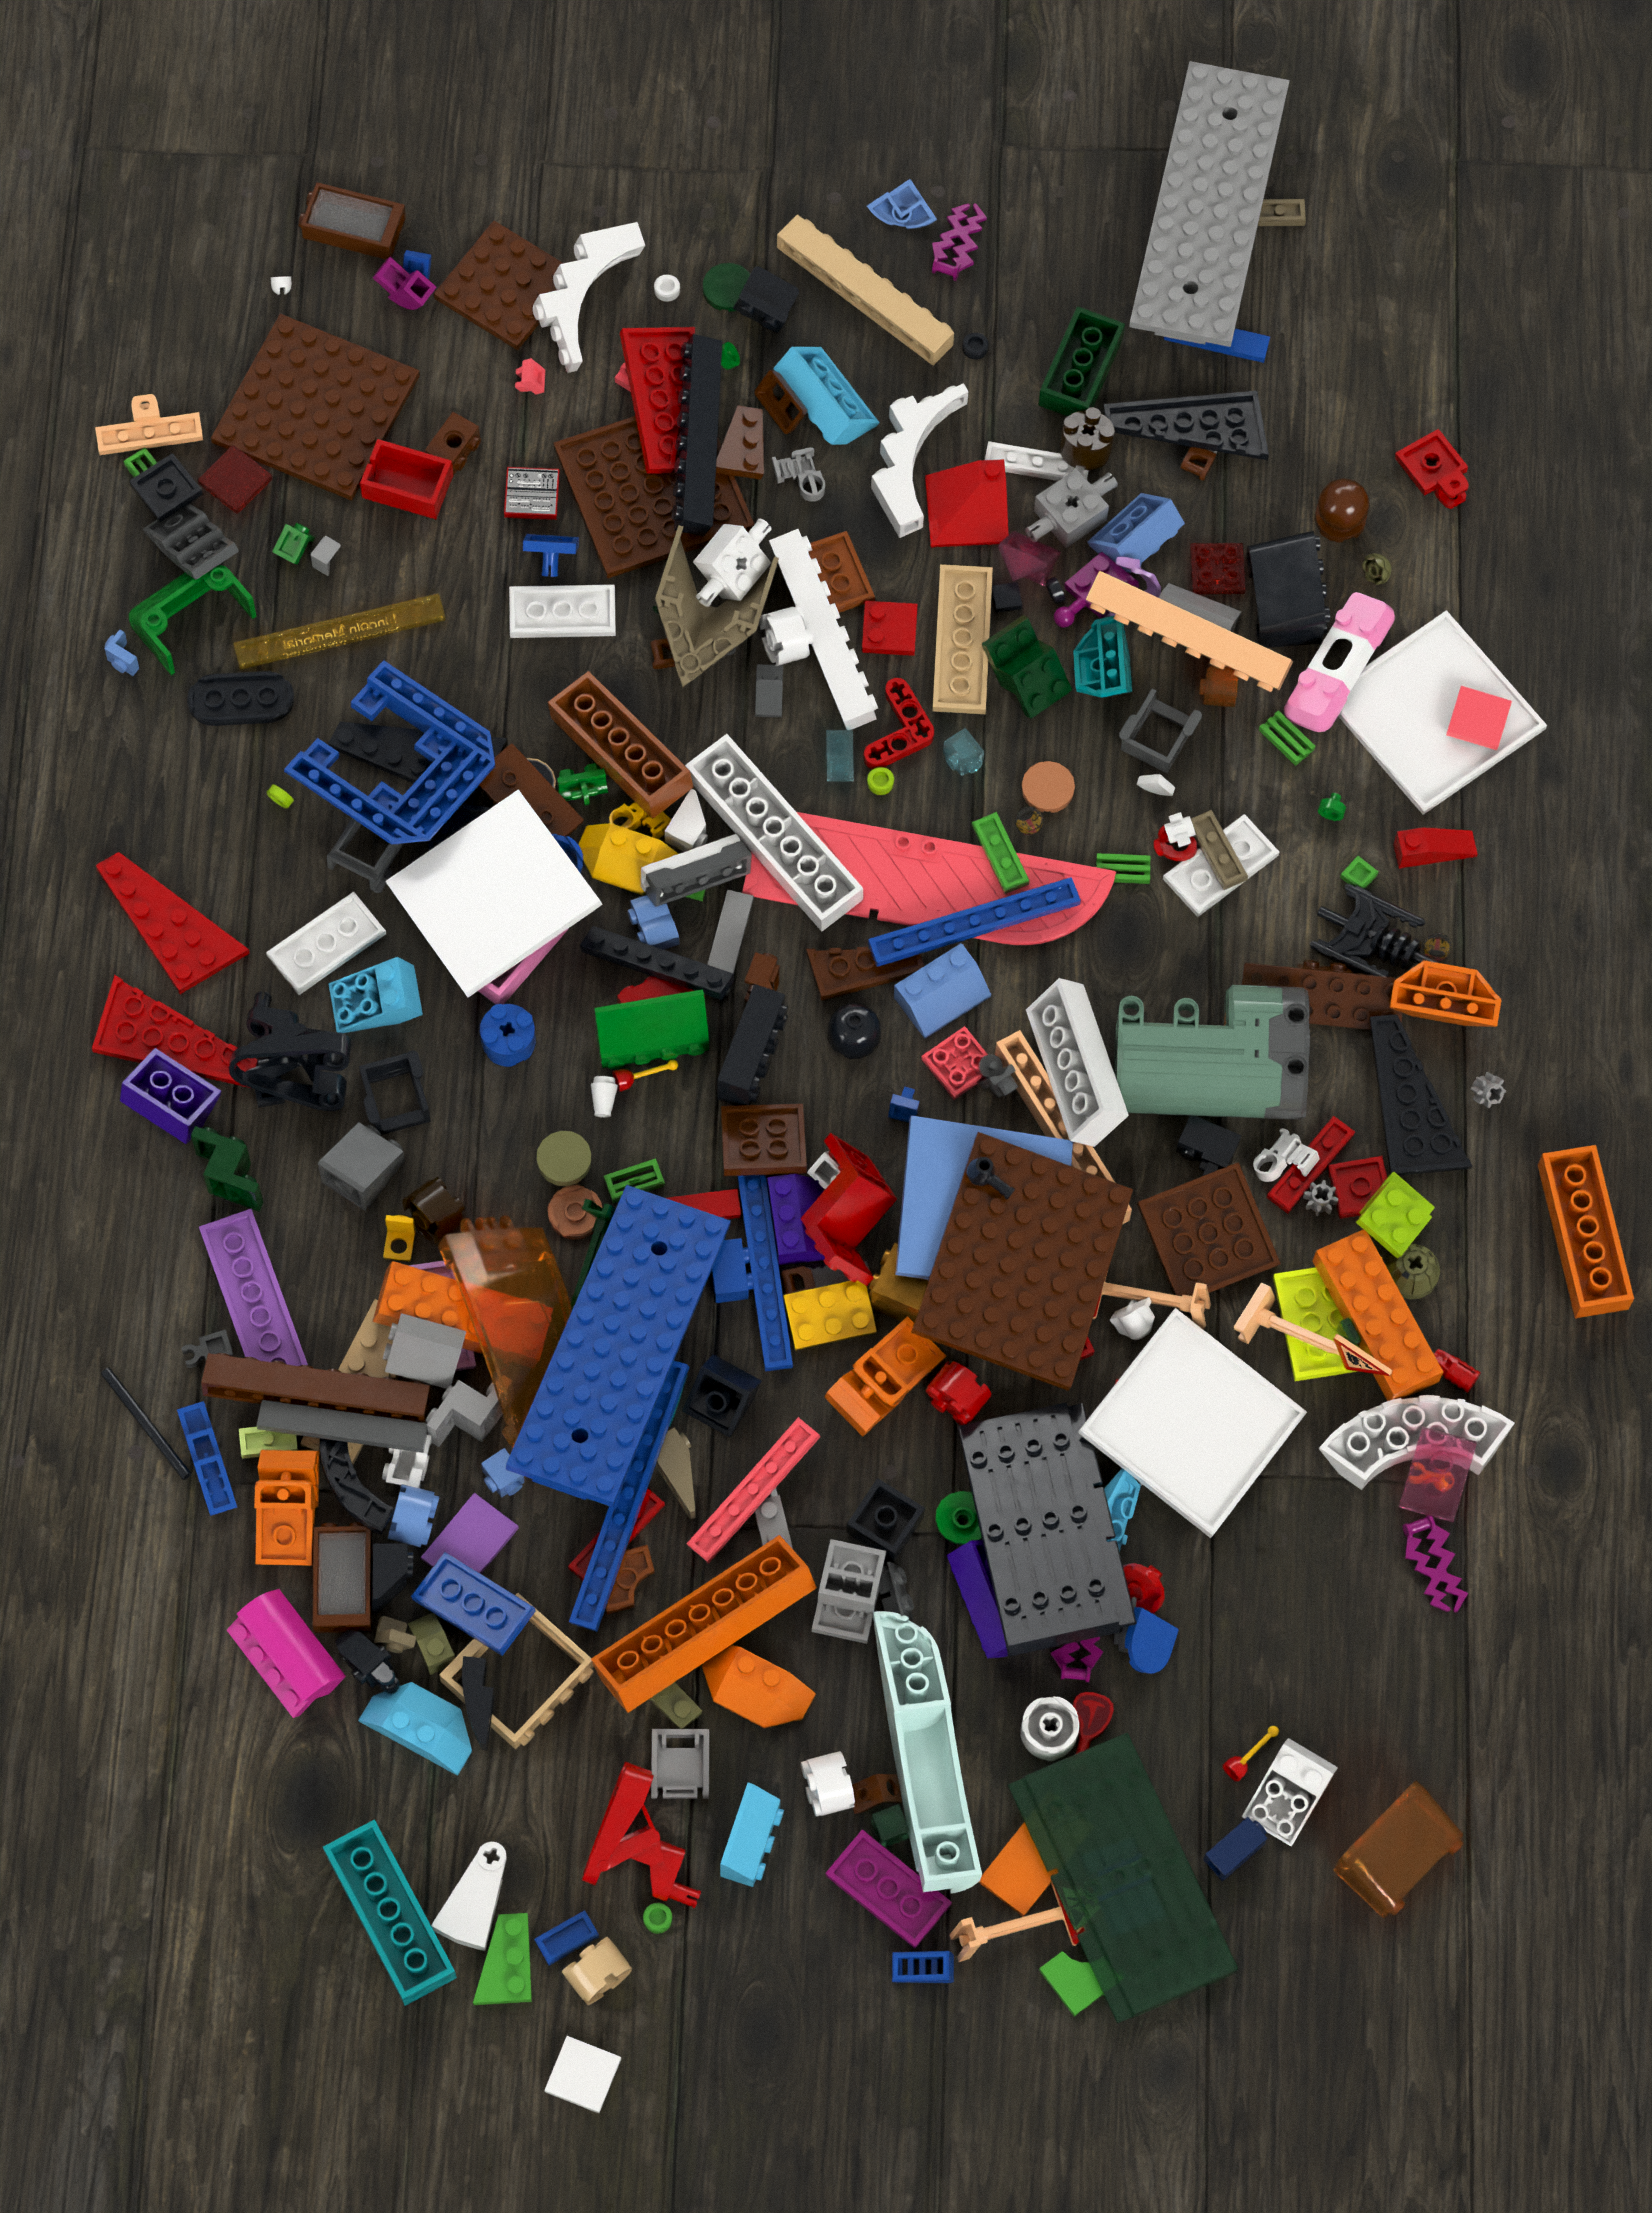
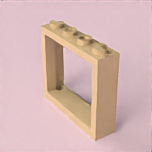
M517 1593V1594L515 1595V1596L519 1597L520 1599H522L523 1601H525V1602H527L528 1604H530V1603H529L526 1599H524L519 1593ZM536 1608V1612L529 1621L572 1658L579 1667L515 1734L492 1714L491 1728L515 1749L520 1744L525 1746L535 1735L534 1729L540 1723L545 1725L554 1715L553 1709L559 1703L565 1704L574 1693L572 1689L579 1682L585 1683L593 1674L592 1668L594 1665L591 1657ZM473 1639L439 1674L441 1683L464 1703L463 1687L457 1683L462 1676L463 1656L480 1658L488 1649L487 1646L476 1639Z

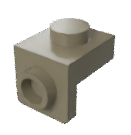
M382 1616L379 1618L374 1644L384 1646L390 1652L402 1653L403 1650L414 1648L416 1636L405 1633L407 1628L405 1622Z

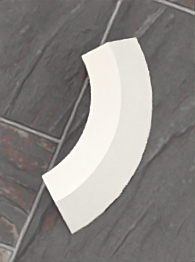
M1422 1395L1406 1399L1398 1398L1358 1413L1356 1417L1347 1423H1343L1320 1446L1319 1450L1341 1476L1361 1490L1370 1480L1385 1469L1415 1459L1449 1461L1479 1475L1515 1423L1496 1411L1483 1405L1480 1407L1467 1403L1464 1399L1454 1400L1434 1395Z

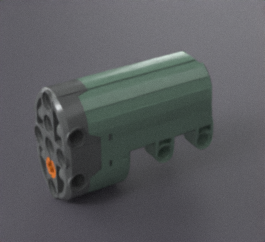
M1232 985L1225 992L1224 1026L1199 1025L1198 1004L1190 998H1182L1177 1001L1174 1007L1172 1024L1145 1023L1144 1006L1141 999L1136 996L1123 998L1119 1005L1115 1029L1114 1074L1127 1112L1294 1120L1306 1118L1310 1053L1308 990H1305L1303 987ZM1127 1008H1133L1138 1013L1134 1016L1127 1015L1124 1012V1010ZM1188 1010L1192 1013V1016L1185 1018L1180 1016L1179 1012Z

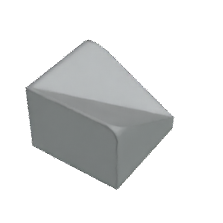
M327 536L323 537L311 553L313 568L328 576L330 560L341 545Z

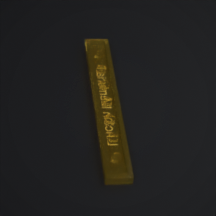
M438 593L234 642L233 644L241 670L446 619Z

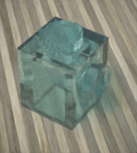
M966 728L944 741L943 754L946 756L945 759L948 766L953 771L957 770L963 776L968 772H976L982 766L984 750Z

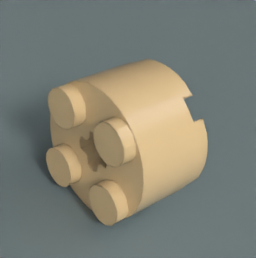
M605 1937L596 1946L591 1944L579 1954L582 1959L578 1963L574 1961L569 1964L562 1973L587 2005H590L602 1998L604 1992L610 1988L614 1989L631 1973L632 1967L608 1937Z

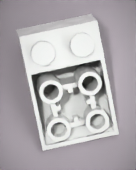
M1288 1738L1281 1747L1242 1817L1244 1819L1249 1817L1252 1822L1258 1821L1266 1832L1292 1847L1338 1767Z

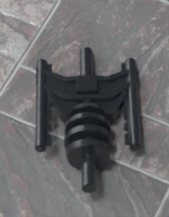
M1348 883L1344 887L1347 892L1346 896L1356 900V909L1349 919L1323 906L1318 910L1317 916L1344 929L1339 936L1328 943L1321 939L1311 941L1310 948L1331 960L1334 959L1342 964H1346L1348 967L1365 975L1389 977V972L1383 969L1377 970V966H1369L1367 961L1360 959L1370 958L1373 953L1376 954L1379 950V958L1385 962L1390 958V965L1394 967L1398 966L1402 961L1401 969L1409 970L1414 963L1419 964L1424 960L1440 963L1419 953L1422 943L1417 938L1411 943V934L1405 932L1400 937L1401 931L1398 928H1393L1388 934L1390 922L1384 914L1394 919L1398 917L1403 923L1409 922V926L1415 929L1417 926H1424L1426 923L1425 919L1385 901L1357 885L1354 886Z

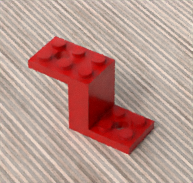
M830 1133L824 1142L830 1150L828 1152L829 1156L839 1163L837 1168L840 1173L800 1219L806 1227L805 1233L815 1241V1249L824 1255L825 1259L823 1261L830 1269L834 1271L839 1269L843 1271V1274L850 1281L856 1283L858 1280L868 1286L874 1277L855 1248L895 1203L897 1198L868 1155Z

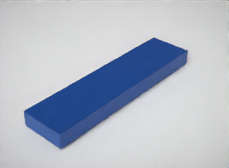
M1235 329L1231 347L1208 342L1204 345L1164 337V340L1264 363L1270 336Z

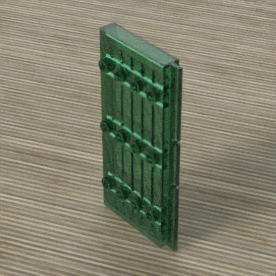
M1128 1733L1024 1776V1778L1008 1785L1047 1872L1054 1869L1058 1871L1057 1874L1051 1875L1050 1878L1074 1930H1078L1081 1927L1085 1930V1932L1078 1934L1077 1937L1117 2024L1233 1975L1239 1970Z

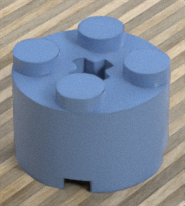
M401 1484L388 1539L421 1547V1544L427 1545L433 1524L427 1521L428 1517L434 1519L439 1496H435V1492Z

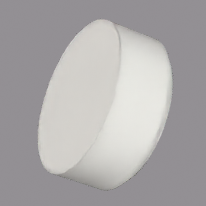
M672 275L658 277L654 283L656 297L666 302L675 300L680 293L678 279Z

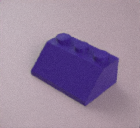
M154 1048L122 1082L120 1102L184 1144H187L192 1139L191 1134L195 1126L202 1128L221 1095V1090Z
M798 1174L768 1177L767 1189L778 1266L824 1260V1255L814 1247L815 1241L805 1233L806 1227L800 1219L823 1193V1187L819 1184V1180Z

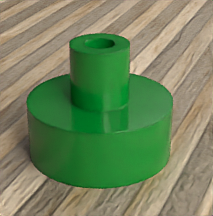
M730 342L722 344L721 365L725 369L730 370L740 364V357L735 346Z
M1332 793L1330 798L1322 799L1318 808L1319 815L1333 821L1342 820L1346 806L1340 802L1341 795Z

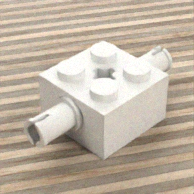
M758 519L749 532L743 526L723 524L696 557L693 563L708 580L707 584L696 595V598L700 599L699 602L709 607L718 594L723 599L741 601L769 567L771 562L759 547V543L771 531V526H768L769 524L765 520Z

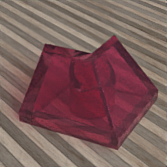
M1013 531L999 544V550L1013 581L1025 577L1043 586L1061 551L1038 541L1033 542L1031 538L1016 531Z

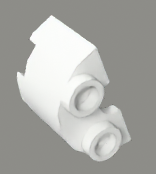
M427 1435L424 1453L389 1448V1453L393 1454V1458L390 1464L385 1463L382 1479L386 1480V1483L400 1486L404 1484L420 1488V1483L424 1481L430 1457L428 1456V1451L432 1443V1435Z

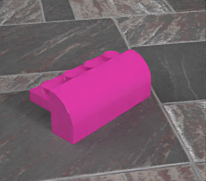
M280 1589L264 1593L249 1602L237 1613L238 1618L227 1629V1632L293 1718L300 1716L316 1698L329 1695L346 1677Z

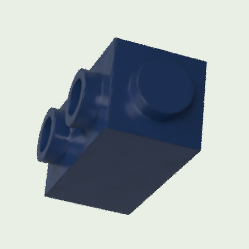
M1247 1817L1205 1854L1203 1861L1223 1882L1265 1845L1267 1841L1265 1836L1266 1830L1258 1821L1252 1822Z

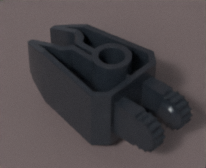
M349 1629L335 1640L341 1656L353 1670L351 1674L361 1685L366 1683L370 1688L378 1685L388 1694L395 1693L399 1689L400 1682L395 1678V1674L392 1671L393 1667L389 1662L392 1656L383 1646L379 1645L377 1647L362 1633Z

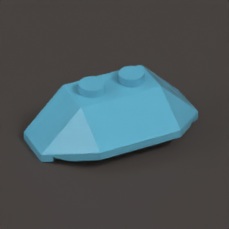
M413 1682L399 1686L395 1693L388 1694L387 1692H382L374 1695L359 1718V1722L457 1776L472 1753L461 1709Z

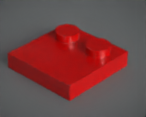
M865 601L862 653L914 656L918 604Z

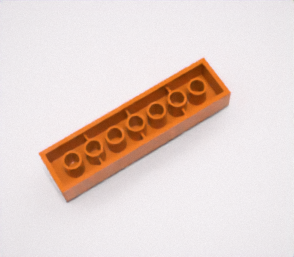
M778 1535L591 1658V1661L600 1680L626 1712L629 1713L817 1588L805 1562Z

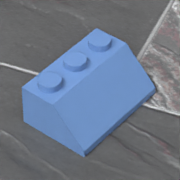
M1140 493L1087 542L1098 554L1103 552L1115 563L1117 557L1139 559L1141 567L1142 562L1150 555L1155 554L1167 539L1174 537L1178 533V529L1185 523L1171 499ZM1121 567L1126 572L1131 573V570Z
M962 943L903 979L894 987V999L924 1039L991 997L989 988L977 963Z

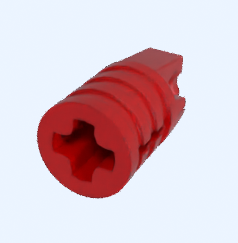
M1441 1349L1436 1350L1434 1356L1443 1370L1442 1376L1468 1393L1478 1380L1481 1372L1475 1370L1474 1367L1469 1366L1468 1363L1463 1362L1458 1357Z

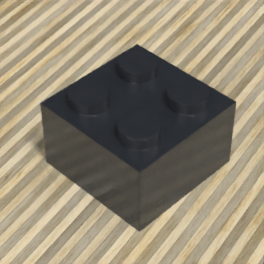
M877 1478L848 1521L846 1533L870 1548L886 1551L885 1558L894 1563L923 1520L925 1507Z

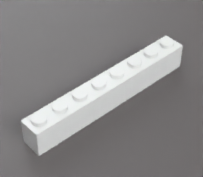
M799 529L769 540L775 557L779 558L778 565L794 604L802 609L805 629L809 628L812 633L813 643L811 645L847 731L876 720L874 710L878 709L873 694L867 695L865 687L869 686L863 671L858 673L855 665L859 663L854 648L849 650L846 642L850 639L845 626L839 627L836 619L841 617L835 603L829 604L827 597L831 593L826 581L820 582L817 574L822 572L817 559L811 560L808 552L812 551V547L807 535L802 537Z

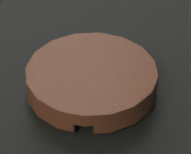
M1051 761L1039 762L1031 766L1024 774L1022 781L1023 798L1036 811L1043 813L1044 811L1058 812L1066 808L1072 801L1075 790L1074 778L1069 770L1060 763Z
M580 1185L566 1186L558 1190L548 1206L549 1223L554 1231L562 1237L572 1240L584 1239L593 1234L594 1231L592 1229L596 1218L584 1211L582 1207L585 1199H589L602 1208V1203L597 1194Z

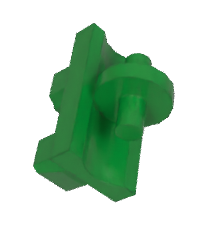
M596 763L586 765L584 772L574 774V771L570 768L560 770L559 778H557L559 794L566 801L582 798L584 805H590V796L608 793L604 768L600 769Z

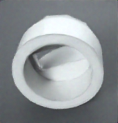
M271 277V287L276 294H280V288H283L284 295L290 291L292 285L291 277Z

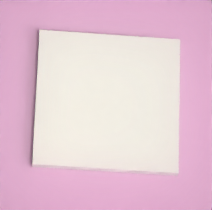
M1447 610L1366 665L1348 694L1347 702L1338 715L1423 815L1540 734L1547 727L1546 723ZM1461 686L1512 701L1497 750L1446 735Z
M519 790L385 881L467 997L476 993L603 905Z
M1175 1308L1077 1433L1211 1538L1307 1411Z

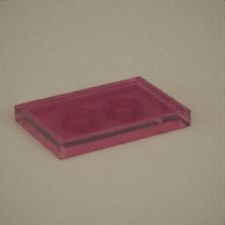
M1422 1426L1399 1502V1508L1454 1522L1477 1441Z

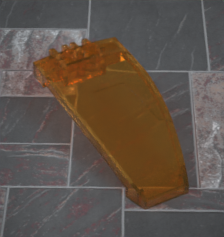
M508 1216L500 1217L499 1225L494 1217H487L486 1220L484 1217H479L475 1221L474 1228L471 1219L466 1218L460 1222L462 1233L445 1235L438 1247L446 1268L453 1271L468 1310L506 1423L501 1433L513 1448L572 1309L564 1281L543 1228H514Z

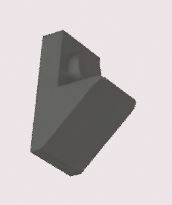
M757 664L755 717L782 718L783 665Z

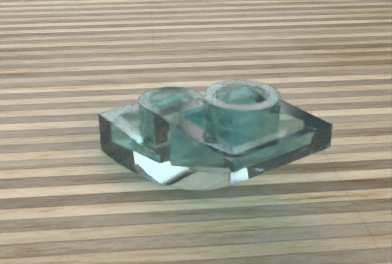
M826 730L827 782L854 781L853 730Z

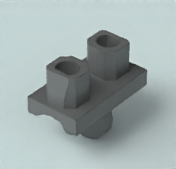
M992 1054L986 1055L980 1060L979 1071L987 1078L979 1082L982 1089L990 1087L996 1098H1000L1018 1088V1085L1011 1076L1016 1071L1012 1064L1003 1067L1001 1059Z

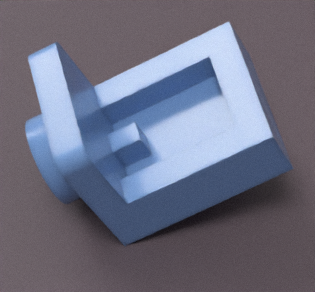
M119 630L115 636H110L105 644L104 649L107 660L119 672L124 673L126 671L134 676L139 669L137 657L123 649L127 644L125 632Z

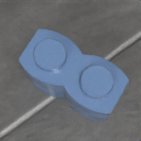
M647 895L630 900L631 909L627 910L631 924H637L640 932L636 933L639 942L663 950L679 945V935L667 903L655 907Z

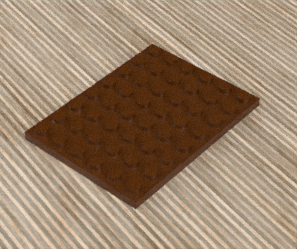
M978 1132L975 1136L911 1333L1069 1391L1076 1374L1133 1189ZM978 1157H987L993 1162L995 1175L1007 1185L1016 1189L1008 1200L991 1185L978 1186L968 1179L967 1167L972 1160ZM979 1165L982 1170H988L985 1165Z

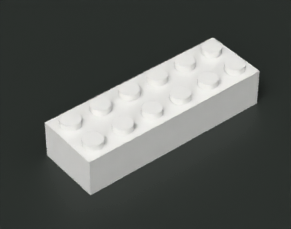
M1059 978L1026 1009L1070 1141L1095 1147L1129 1115L1084 985Z

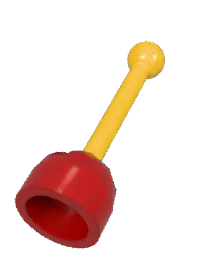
M670 1060L665 1065L634 1074L628 1069L615 1070L612 1074L613 1078L616 1079L615 1084L618 1085L617 1090L621 1092L629 1089L633 1085L634 1079L667 1069L676 1070L678 1063L676 1060Z
M1270 1726L1268 1733L1243 1758L1239 1756L1229 1758L1222 1765L1225 1773L1234 1781L1239 1782L1247 1773V1761L1271 1737H1276L1279 1734V1729L1276 1726Z

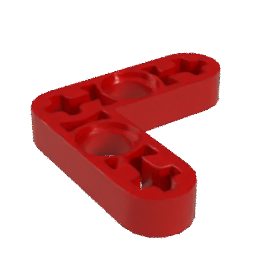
M893 678L887 682L885 688V697L903 728L869 744L865 748L864 763L870 769L886 767L929 746L934 740V727L904 679ZM894 687H896L897 690L902 689L901 696L904 701H902L901 703L898 694L896 692L892 693ZM907 707H912L917 711V715L907 718L903 715L902 711ZM918 722H919V727H920L921 731H922L923 733H924V732H927V737H926V738H923L922 735L917 736V735H918V727L916 726V724H917ZM895 740H903L907 746L903 750H895L891 744ZM885 746H887L888 752H884ZM875 752L876 755L881 754L880 760H876V758H871V753Z

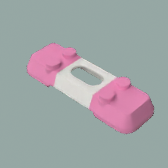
M1357 592L1349 597L1343 609L1336 613L1334 624L1307 669L1300 673L1298 684L1284 706V716L1291 723L1315 732H1325L1330 729L1347 702L1348 694L1376 647L1380 646L1395 620L1394 611L1389 605ZM1338 639L1349 640L1353 646L1342 666L1337 670L1325 668L1322 662L1333 643Z

